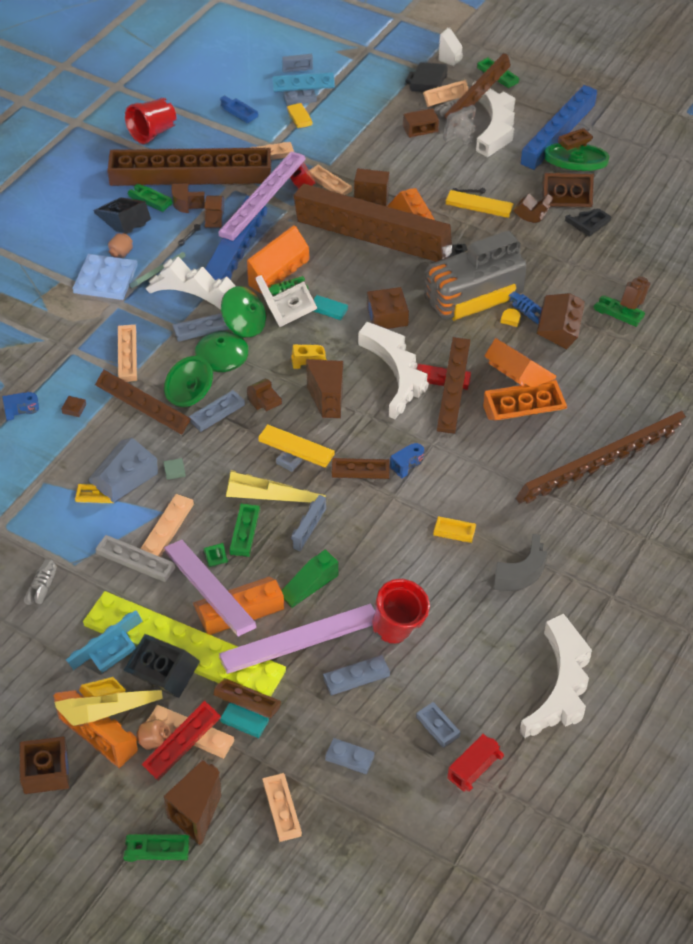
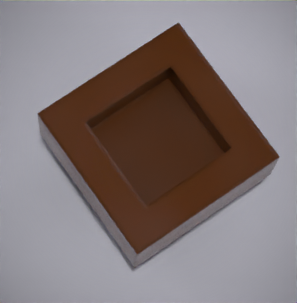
M68 396L61 408L62 414L80 417L86 406V399Z

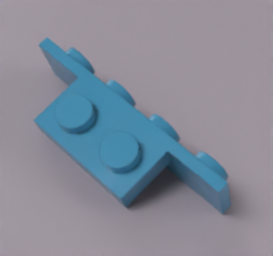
M334 73L273 76L274 92L335 88Z
M135 610L132 613L126 614L120 622L109 626L103 634L91 639L80 650L74 651L66 659L71 668L75 670L91 658L101 673H103L133 652L136 646L126 633L143 621L139 613Z

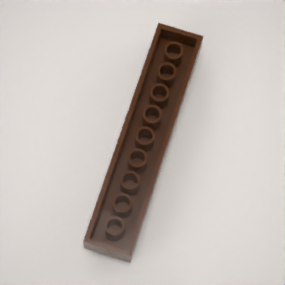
M271 147L110 150L108 162L110 186H135L136 184L151 186L188 183V185L262 184L271 174Z
M303 184L293 195L297 222L435 262L448 258L452 253L451 224Z

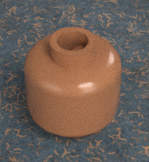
M117 233L108 243L110 255L116 258H125L133 249L132 239L125 233Z
M160 719L148 721L140 725L136 738L139 745L144 749L154 750L162 745L170 736V729Z

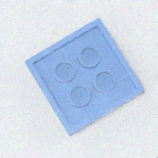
M88 254L73 286V293L124 300L138 266L137 260Z

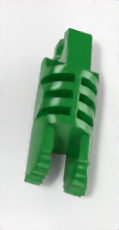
M301 276L289 281L276 283L268 289L274 297L304 282L305 278Z

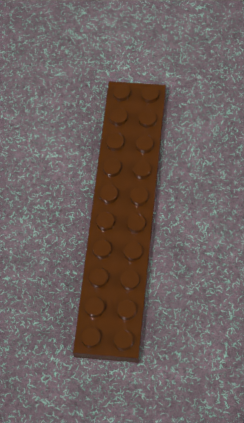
M683 411L675 413L525 483L515 499L519 504L522 502H526V504L531 503L539 494L545 496L552 492V488L557 486L560 489L566 486L571 479L574 481L581 479L586 472L592 474L603 464L607 467L614 463V459L618 457L621 460L629 456L633 450L635 452L641 451L648 443L654 445L660 441L661 437L665 436V438H668L675 434L674 430L682 425L681 422L686 416Z

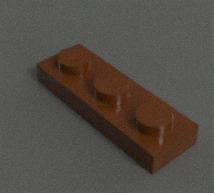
M332 458V478L389 479L390 459Z
M226 678L214 688V696L270 719L281 706L280 700Z

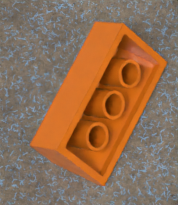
M416 188L400 191L386 206L435 220Z
M293 225L247 260L248 286L262 294L255 279L256 277L262 275L267 287L270 288L271 285L284 281L286 277L308 262L309 246L296 226Z
M497 338L494 339L484 357L490 360L488 362L490 365L522 386L527 384L534 387L556 378V375Z
M551 380L534 387L526 384L524 386L519 385L485 391L483 407L488 420L496 421L567 409V404L557 381Z
M271 577L228 590L253 620L284 610V595L277 581ZM206 599L193 602L207 634L212 635L230 628Z
M76 690L59 692L53 695L55 702L73 698H85ZM57 710L61 721L118 768L123 766L138 752L137 738L132 732L123 730L116 719L111 720L109 717L73 726Z

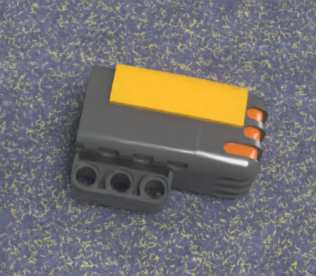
M505 231L472 243L466 252L428 265L425 271L426 283L424 287L426 300H428L440 318L444 320L452 319L453 321L510 301V293L515 291L520 294L524 291L526 262L520 254L521 243L510 231Z

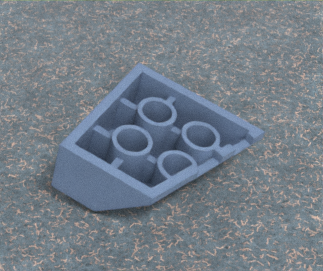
M133 438L121 440L88 480L114 503L158 474L157 458Z

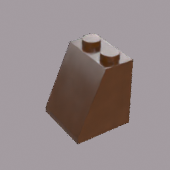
M307 359V388L322 418H341L343 361Z
M204 760L164 795L167 818L186 835H189L198 845L205 838L222 795L219 770L213 764L209 765Z

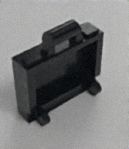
M420 62L415 72L411 71L408 73L405 82L410 84L411 91L425 92L441 87L444 79L447 77V64Z

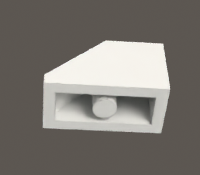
M447 28L440 34L439 61L455 66L463 57L462 45L452 30Z

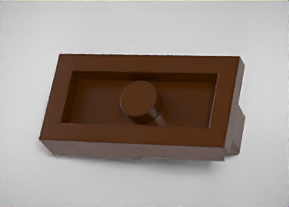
M581 128L559 136L557 142L568 151L573 148L579 149L580 145L585 147L588 142H591L593 136L586 129Z

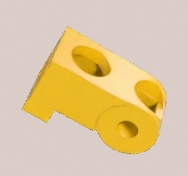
M293 345L291 356L293 369H300L301 365H306L307 359L327 360L325 348L321 345Z

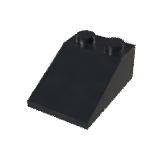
M119 197L93 210L98 217L116 232L125 234L131 233L136 227L145 226L146 222L151 220L146 202Z
M144 634L124 671L165 693L180 698L200 660L184 649Z

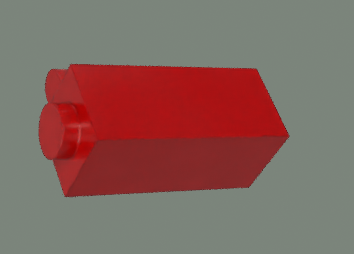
M482 734L449 767L447 779L465 792L467 790L470 792L473 789L472 784L497 758L501 760L504 757L503 752L500 751V746L493 738H488L485 734Z

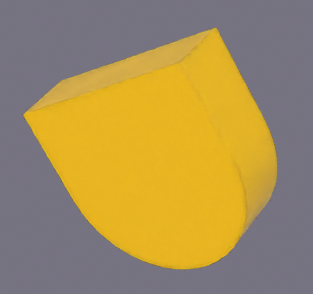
M516 309L505 310L500 323L517 327L520 321V312Z

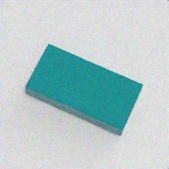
M316 295L313 299L317 307L313 312L341 320L348 310L347 304L319 295Z
M230 702L222 714L220 722L260 738L269 722V718Z

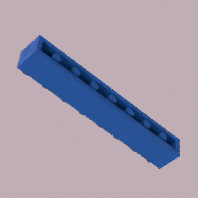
M583 85L522 149L521 165L535 170L545 159L546 147L558 143L559 136L570 133L595 106L597 90Z
M246 196V198L244 199L242 205L247 201V199H248L250 196ZM266 206L258 212L233 241L222 238L205 268L214 280L218 278L221 280L225 277L231 280L233 271L237 269L239 260L243 258L245 249L249 247L251 238H254L257 227H260L263 216L265 217L267 214Z

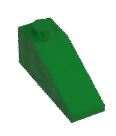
M326 549L310 559L281 590L284 595V601L293 608L338 577L339 562Z

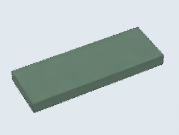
M183 251L182 253H180V254H178L177 256L173 257L171 260H173V259H175V258H177V257H179L180 259H182V258H184L186 255H185V253H184V251ZM163 264L130 283V288L136 287L161 272L164 268Z

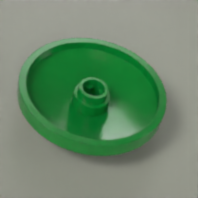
M555 143L545 149V159L549 163L564 169L593 171L605 168L609 163V154L605 150L589 144L585 147L580 145L579 149L573 148L567 151L559 143Z

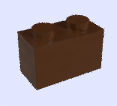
M433 108L403 114V127L408 137L435 133L439 129V118Z

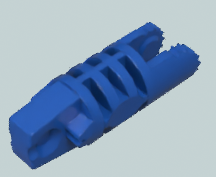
M515 291L510 293L509 297L510 301L513 302L512 305L538 325L539 318L535 313L537 312L541 315L542 308L524 294L520 295Z

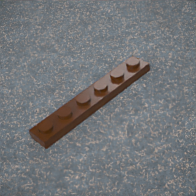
M503 53L445 114L448 126L453 128L509 69L511 64L507 54Z
M452 338L437 432L456 433L471 339Z
M104 369L95 383L97 387L181 435L191 420L186 415Z

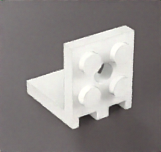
M262 275L255 278L279 327L317 309L304 282L273 297Z

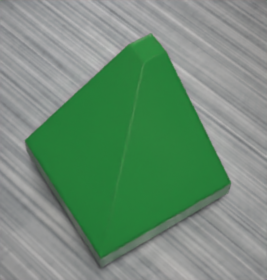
M223 543L203 548L208 567L228 563Z

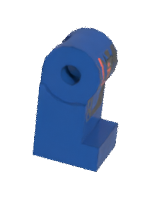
M33 392L2 396L7 421L13 420L14 415L34 414L39 410L38 397Z
M413 443L391 455L390 468L400 478H404L408 475V469L423 463L424 447L421 444Z

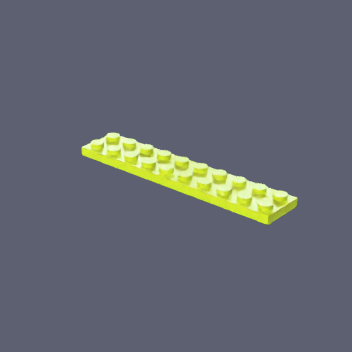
M104 591L83 620L85 627L103 634L109 626L117 624L126 614L136 610L143 621L126 633L136 648L144 634L150 635L184 649L200 660L194 671L195 674L216 683H220L226 678L270 697L286 672V666L268 660L227 674L219 659V653L237 648L238 646Z

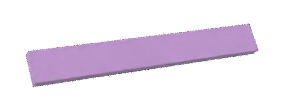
M291 151L219 230V236L233 241L305 161V155Z
M183 540L164 547L165 553L237 636L256 628L255 621Z
M371 604L219 653V659L226 673L229 674L372 626L375 610Z

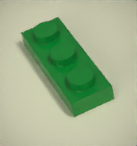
M487 57L477 63V68L485 73L495 61ZM507 70L497 82L509 89L519 83V77Z
M240 504L230 546V555L250 557L260 514V506Z

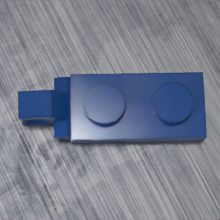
M225 95L220 98V105L226 111L247 124L258 117L257 110L237 98L232 100Z

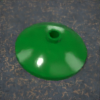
M242 286L233 287L225 292L221 300V314L229 329L244 338H251L261 333L266 324V312L261 299L252 290Z
M228 331L210 333L204 336L195 347V356L204 358L211 365L213 372H228L239 368L247 360L249 353L246 341L241 336Z
M199 356L186 357L177 362L167 374L164 383V393L168 401L177 407H189L204 398L213 381L211 365Z

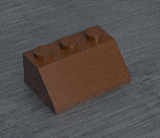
M544 173L542 197L549 194L553 198L550 205L554 207H593L594 174Z
M571 293L546 295L543 300L536 334L567 350L579 336L585 301Z

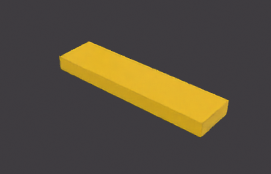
M450 190L446 199V205L507 218L510 217L513 209V203L453 190Z
M268 424L258 437L259 442L324 468L327 467L334 456V450Z

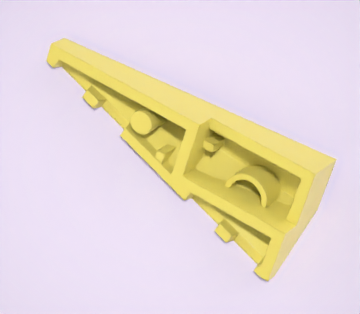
M230 470L226 497L311 503L317 499L318 495L326 497L323 494L309 492L305 489H296L293 486L253 477L249 474L236 473L234 470Z
M162 690L115 693L100 697L56 701L55 707L74 726L163 699Z

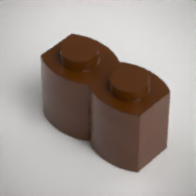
M639 276L628 282L620 304L630 309H636L638 305H642L651 284L648 279Z

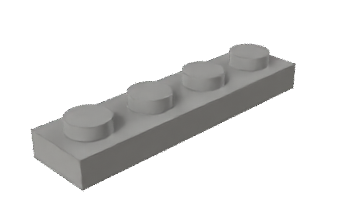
M105 535L95 549L96 554L163 582L167 581L175 569V563L108 535Z

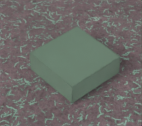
M182 458L163 461L167 480L186 477Z

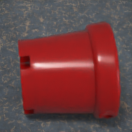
M159 98L145 103H133L127 106L125 110L126 126L130 135L138 143L147 144L154 140L155 136L176 125L173 124V121L177 120L175 109L171 103L167 104L165 102L166 98Z
M392 579L384 583L377 593L376 611L372 620L373 630L382 636L381 639L383 641L393 644L403 642L415 628L421 627L428 617L430 610L429 598L423 588L407 579Z

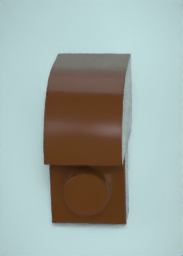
M188 183L172 184V200L176 210L182 213H189V209H205L204 192H189Z
M528 193L518 201L513 211L521 219L537 223L544 218L546 212L551 207L550 202L553 198L547 194L540 201H537Z
M206 195L205 228H222L224 196Z
M266 378L247 387V399L256 410L264 408L267 412L282 404V398L272 388V382Z

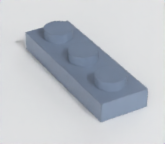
M221 313L173 325V331L178 342L208 335L213 332L229 330Z
M232 390L189 416L191 418L190 422L202 432L243 407L245 400Z
M318 495L317 499L311 502L307 515H303L300 526L292 533L293 549L302 550L326 510V497Z
M380 655L323 674V679L330 695H334L389 677L390 670L383 656Z

